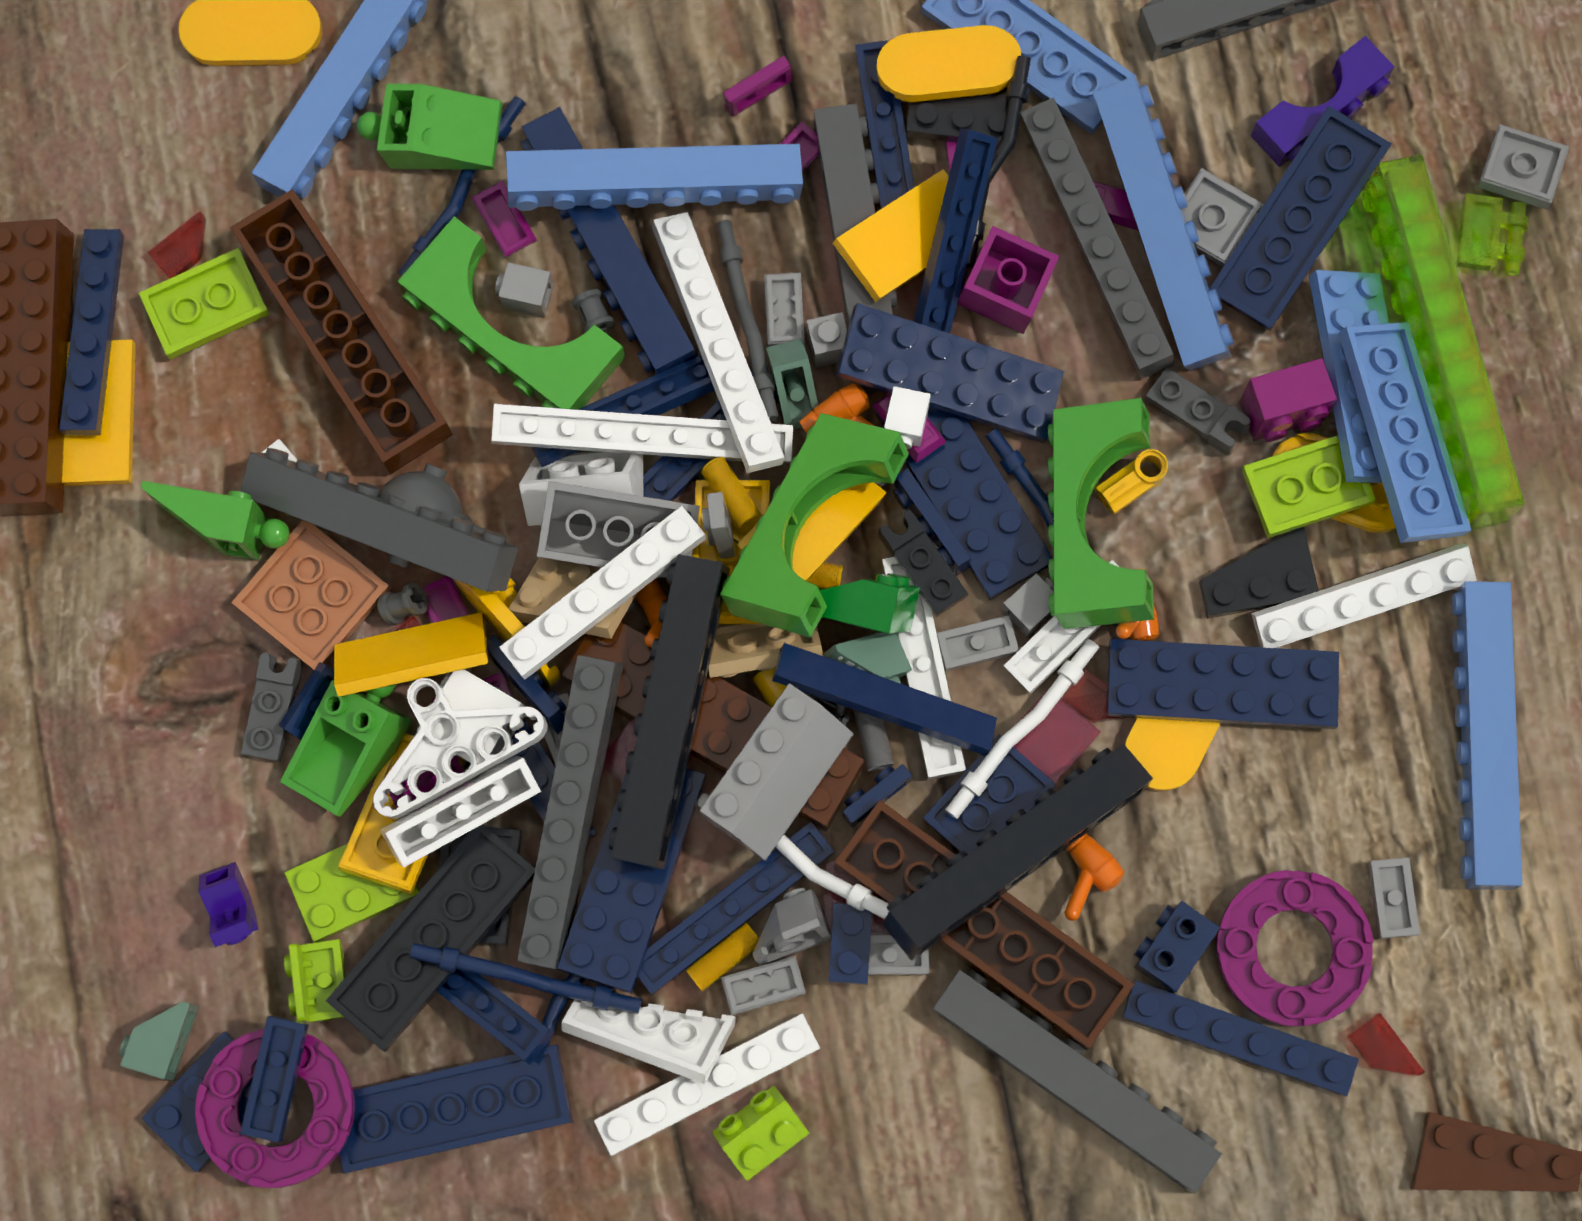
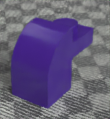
M236 862L199 875L198 892L210 916L209 936L215 947L223 944H237L252 934L253 931L258 930L256 912Z

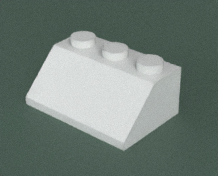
M600 451L577 452L544 467L540 466L535 457L519 483L527 525L542 526L549 481L643 496V454Z

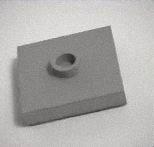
M1499 124L1477 187L1548 210L1556 191L1569 146Z
M1201 168L1185 193L1188 207L1183 208L1186 221L1193 220L1200 240L1194 243L1196 251L1224 267L1264 204Z

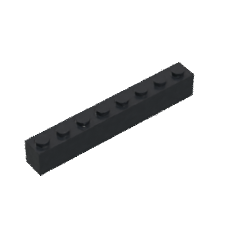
M678 554L676 564L672 563L669 568L667 584L671 588L668 601H663L659 612V622L663 624L660 637L655 638L651 648V660L654 661L651 676L648 675L643 684L642 696L646 698L643 714H638L634 725V735L638 737L635 750L630 751L626 761V773L629 774L626 789H622L618 797L617 810L621 814L618 827L612 829L609 838V849L612 850L611 858L665 869L721 614L723 599L720 594L723 583L729 577L730 568L723 562Z
M1124 743L1114 751H1111L1109 747L1101 751L1092 759L1091 763L1093 766L1086 771H1083L1081 768L1073 771L1063 780L1065 786L1056 792L1053 788L1048 789L1034 801L1037 806L1028 812L1023 808L1018 810L1005 822L1007 827L997 833L992 829L977 841L976 845L978 848L969 854L965 850L961 851L947 863L949 868L939 876L935 871L930 873L917 884L918 891L909 897L902 893L888 904L886 908L889 912L882 925L911 961L1145 791L1153 778Z

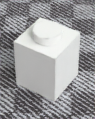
M893 387L884 428L900 432L906 449L912 448V445L917 447L921 445L930 405V394Z

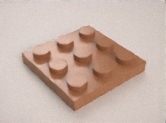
M302 520L289 535L287 543L272 554L231 603L310 668L315 670L319 662L325 665L328 664L334 656V645L344 643L351 637L378 605L379 597L389 592L391 587L315 525Z

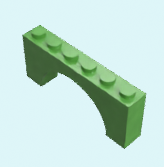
M453 217L397 281L403 292L401 298L416 311L420 308L424 309L431 315L429 320L439 330L446 333L449 329L458 336L456 341L471 354H474L476 351L486 358L484 363L499 376L506 373L515 380L512 385L527 398H530L533 394L543 402L540 405L541 407L573 410L584 407L626 358L623 346L596 325H593L587 332L575 340L549 347L521 344L494 330L476 309L473 298L474 274L479 261L487 251L482 237L456 217Z
M1142 398L1053 409V424L1048 425L1049 442L1053 446V457L1048 459V469L1051 479H1054V490L1049 491L1048 494L1050 511L1054 513V524L1049 525L1048 529L1049 541L1051 546L1054 547V559L1049 560V575L1051 581L1054 582V593L1049 595L1050 613L1052 616H1056L1064 629L1154 620L1153 583L1145 569H1126L1103 560L1090 548L1085 527L1088 501L1101 476L1124 456L1150 448V415Z
M820 414L815 425L808 430L806 441L800 452L792 459L785 479L776 488L773 500L766 513L759 518L756 531L748 545L742 549L739 561L731 576L727 577L723 583L720 595L731 615L811 638L827 605L818 586L802 579L793 570V551L799 532L810 515L823 502L838 492L864 483L885 482L893 484L909 455L900 432L828 414Z

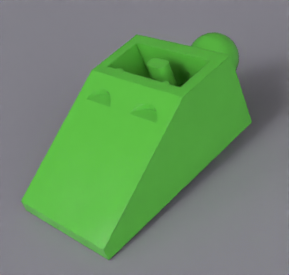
M386 84L382 116L376 112L362 114L357 121V130L360 136L366 140H378L377 151L391 169L494 170L502 102L501 100L424 84Z
M142 481L141 489L163 510L223 555L260 561L263 544L269 548L277 549L284 546L289 539L290 532L288 526L282 520L269 519L261 510L260 505L256 504L251 499L252 496L247 493L229 491L228 495Z
M332 680L280 782L334 815L341 816L395 754L412 721L407 716L380 702L381 698H385L393 693L396 684L367 690V694L365 692L337 696L334 680ZM363 722L368 723L365 727L363 726Z

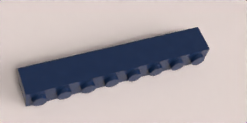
M560 107L521 126L525 139L520 143L524 151L583 149ZM590 205L574 206L567 210L556 209L562 221L570 220L574 229L569 232L578 250L586 249L591 258L586 263L595 281L602 279L608 289L603 292V295L612 311L619 309L624 318V321L620 322V326L629 342L636 340L641 351L637 353V357L645 372L653 371L654 375H657L695 358L694 347L615 205L603 209L593 208Z

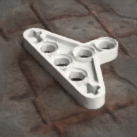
M429 678L416 680L408 689L407 699L421 728L377 788L373 799L375 809L389 819L404 817L539 742L547 732L545 717L532 707L454 710L439 684ZM426 686L434 688L436 692L434 703L427 707L419 706L416 701L418 691ZM527 716L531 720L537 719L538 722L533 725L534 733L529 735L524 730L514 735L519 740L516 744H513L512 737L503 729V726L510 723V729L513 731L524 726L522 719ZM443 719L450 720L453 724L451 736L445 740L436 739L433 733L435 724ZM492 734H500L505 741L503 750L495 755L488 754L484 747L486 739ZM458 753H467L471 760L469 769L461 774L454 773L451 769L452 758ZM426 771L433 772L437 779L436 786L429 792H421L417 787L419 775ZM408 779V787L417 798L412 801L410 796L405 795L397 800V809L394 810L389 806L384 807V803L388 801L387 794L389 792L401 795L408 791L401 785L402 782Z

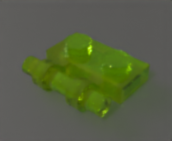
M1466 193L1462 205L1456 267L1493 272L1498 258L1506 262L1505 274L1518 275L1520 273V263L1525 260L1526 249L1522 246L1523 232L1528 229V217L1525 216L1526 204L1523 202L1511 203L1510 213L1502 212L1503 198ZM1500 228H1505L1509 231L1507 244L1499 243Z

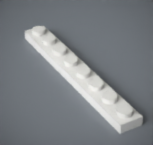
M688 212L654 219L652 224L653 232L746 472L751 473L782 465L784 455Z
M494 404L491 444L700 459L723 457L729 461H742L726 420ZM771 424L784 455L783 464L790 465L792 461L793 425Z

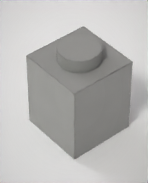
M507 263L505 274L500 273L497 278L495 294L499 295L498 297L504 309L545 318L554 282L549 271Z
M843 312L807 320V336L815 368L839 363L847 334Z
M1036 573L1003 603L1001 612L1005 616L1010 615L1011 622L1026 638L1052 616L1049 609V595L1054 593V582L1047 577L1043 580Z

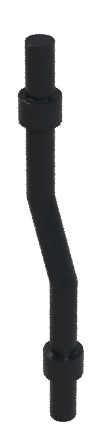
M1017 56L1013 80L1008 83L1006 100L1009 102L1002 139L995 148L967 267H974L979 240H983L986 226L983 222L989 185L1016 143L1022 105L1027 102L1029 86L1026 84L1031 59L1026 56Z

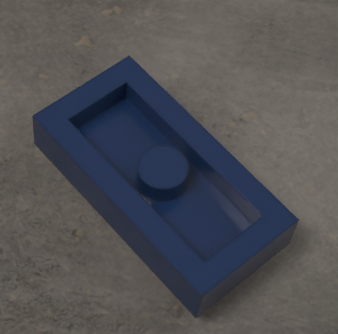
M319 662L279 723V727L299 740L302 739L331 681L334 680L333 669Z
M903 764L897 769L890 765L874 778L877 784L866 793L860 789L844 802L847 808L843 811V817L852 828L870 814L879 800L885 803L912 781L911 773Z
M833 904L829 983L868 985L872 912L866 909L860 911L848 904Z

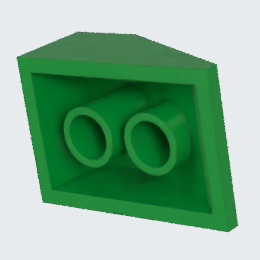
M877 573L876 579H862L820 590V593L827 608L822 617L889 634L909 632L913 623L920 587L909 585V577L888 573V575Z

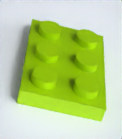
M239 248L139 292L165 354L170 360L270 315Z
M1338 435L1244 465L1241 469L1267 538L1372 505L1376 501L1370 483L1346 482Z
M347 844L284 872L312 940L315 943L321 942L412 900L420 891L417 883L411 895L340 871L338 865Z

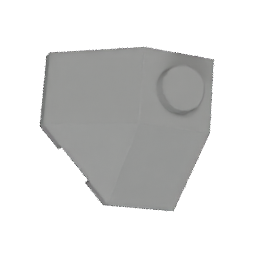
M805 888L792 890L783 896V901L775 903L753 951V957L759 965L762 966L779 961L831 940L832 933L819 898L811 889L805 891Z

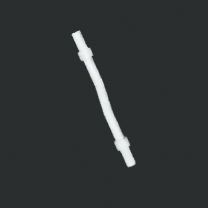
M1087 639L1071 661L1066 660L1057 671L1058 678L1035 708L1000 737L974 773L970 771L960 783L962 786L961 790L945 809L950 816L958 819L974 797L979 798L988 786L986 781L1011 748L1048 716L1071 685L1075 686L1084 675V667L1099 649L1095 642Z
M702 794L698 800V807L702 808L710 795ZM783 835L776 848L810 881L847 899L848 905L860 911L866 909L885 919L889 912L886 908L889 903L873 896L872 890L860 884L852 885L819 868L789 838Z

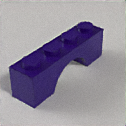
M1364 36L1338 57L1332 70L1336 84V94L1333 98L1315 107H1300L1283 100L1256 121L1251 137L1278 167L1282 166L1289 159L1292 162L1328 106L1351 118L1363 107L1362 101L1370 95L1376 98L1390 85L1388 79L1394 66Z

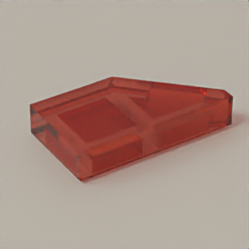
M201 211L147 252L169 279L188 271L201 260L206 218Z
M1084 669V675L1078 683L1070 688L1062 700L1092 723L1130 718L1107 716L1108 685L1086 669Z
M1377 1013L1347 1036L1372 1069L1421 1076L1425 1073L1381 1013Z

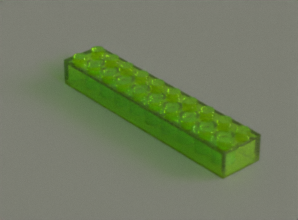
M1418 154L1381 162L1376 167L1366 189L1362 193V201L1365 211L1367 213L1371 212L1374 222L1372 237L1377 247L1380 246L1384 259H1382L1381 266L1384 278L1391 281L1394 293L1391 294L1393 310L1395 314H1400L1402 322H1409L1471 530L1507 523L1523 507L1525 502L1423 155Z

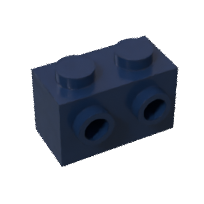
M1180 901L1175 908L1169 904L1166 906L1155 923L1161 927L1153 940L1146 936L1134 953V956L1139 958L1134 968L1171 993H1176L1220 929L1218 925L1183 901Z

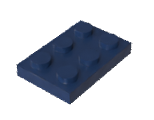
M1000 734L992 741L991 749L1002 737ZM1015 747L1011 748L986 781L988 786L979 798L974 797L958 819L950 816L945 809L961 790L962 786L960 783L970 771L974 773L986 757L985 755L980 754L923 817L922 820L959 853L963 850L967 854L978 848L976 843L982 836L992 829L999 833L1007 827L1005 822L1014 813L1022 808L1026 812L1037 806L1034 801L1050 788L1054 789L1056 787V784Z
M223 1032L141 1118L195 1172H200L212 1160L201 1143L196 1126L195 1104L200 1083L202 1084L207 1071L212 1065V1060L224 1047L235 1040L228 1032ZM253 1078L243 1089L238 1104L241 1124L243 1123Z

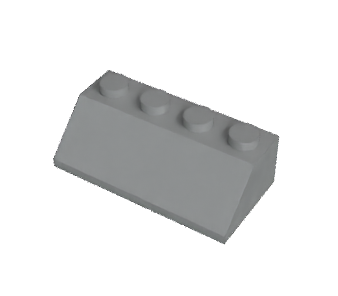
M549 481L537 557L603 567L681 506L697 523L700 506ZM693 550L687 553L686 556H692ZM669 568L660 574L659 577L667 578Z
M789 683L700 809L702 818L766 861L854 733L821 704Z

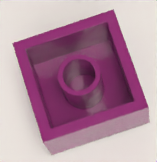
M992 226L957 304L1024 334L1060 256Z
M1323 358L1250 378L1239 401L1243 413L1251 420L1249 430L1253 441L1264 438L1265 442H1273L1287 435L1286 432L1300 428L1301 432H1308L1322 426V422L1329 415L1337 398Z

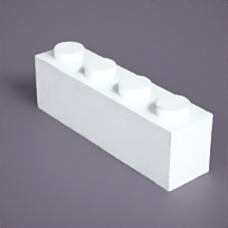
M515 755L380 829L397 863L404 868L538 794L541 790L524 758Z

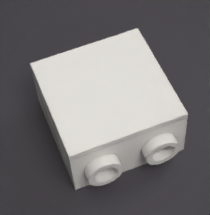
M464 669L449 672L440 684L454 710L525 707L521 702ZM443 719L435 724L433 730L435 738L445 740L451 736L453 724L450 720ZM510 723L503 726V729L511 737L516 732L510 729ZM500 734L490 735L485 741V751L491 755L500 753L505 745L503 736ZM467 753L456 754V756L471 764L470 756Z

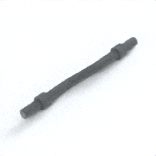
M722 220L717 223L722 248L719 251L722 266L727 267L734 304L748 344L754 372V382L769 420L774 421L778 419L773 395L776 387L773 374L768 372L760 332L748 301L741 269V263L743 262L741 247L736 245L731 221Z

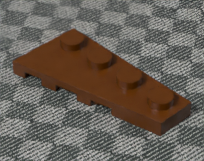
M1426 1112L1410 1190L1578 1192L1582 1173V1152L1437 1113Z

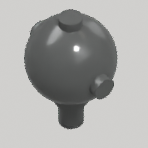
M426 463L423 471L406 472L392 478L379 491L378 496L386 502L389 494L405 500L406 502L401 508L417 513L420 506L437 509L442 512L441 518L449 521L452 518L463 519L473 523V530L483 533L484 530H487L475 525L469 516L463 514L462 505L457 493L444 480L448 471ZM391 554L388 559L389 562L407 569L410 568L412 563Z

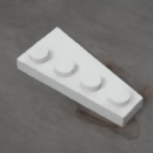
M574 999L562 1020L563 1032L705 1084L735 1026L736 1016L722 1014L721 1019L703 1016V1011L687 1009L686 1013L664 1010L663 1005L650 1003L646 1007H640L639 1014L610 1007L606 1011L593 1008V1003Z

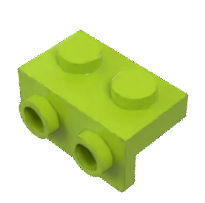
M336 939L304 945L298 943L289 944V954L284 956V965L287 977H292L294 993H289L291 1015L297 1016L298 1022L307 1024L345 1018L326 1002V999L346 977L342 940Z
M775 1086L757 1093L747 1106L736 1114L725 1117L712 1132L724 1152L746 1181L810 1134Z

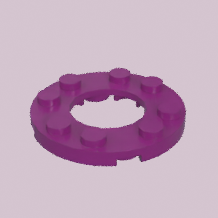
M1283 870L1264 875L1244 887L1228 904L1221 918L1220 929L1217 932L1216 954L1224 982L1233 996L1247 1010L1266 1021L1278 1025L1302 1027L1330 1020L1344 1012L1357 1000L1371 975L1373 967L1371 966L1373 957L1372 943L1374 941L1371 927L1364 911L1346 889L1320 874ZM1297 910L1310 914L1323 924L1330 936L1332 955L1329 967L1320 979L1309 985L1292 987L1278 983L1264 971L1258 960L1256 945L1259 931L1270 917L1279 912Z
M260 1029L232 1041L212 1060V1065L207 1071L202 1084L200 1083L195 1104L196 1126L201 1143L207 1154L225 1173L239 1181L256 1187H288L316 1176L327 1168L341 1152L353 1124L355 1113L354 1090L349 1073L338 1055L323 1041L307 1034L298 1075L306 1081L313 1094L314 1112L308 1128L300 1138L288 1145L278 1147L258 1144L251 1137L240 1134L242 1124L239 1120L238 1104L243 1089L254 1076L264 1029Z

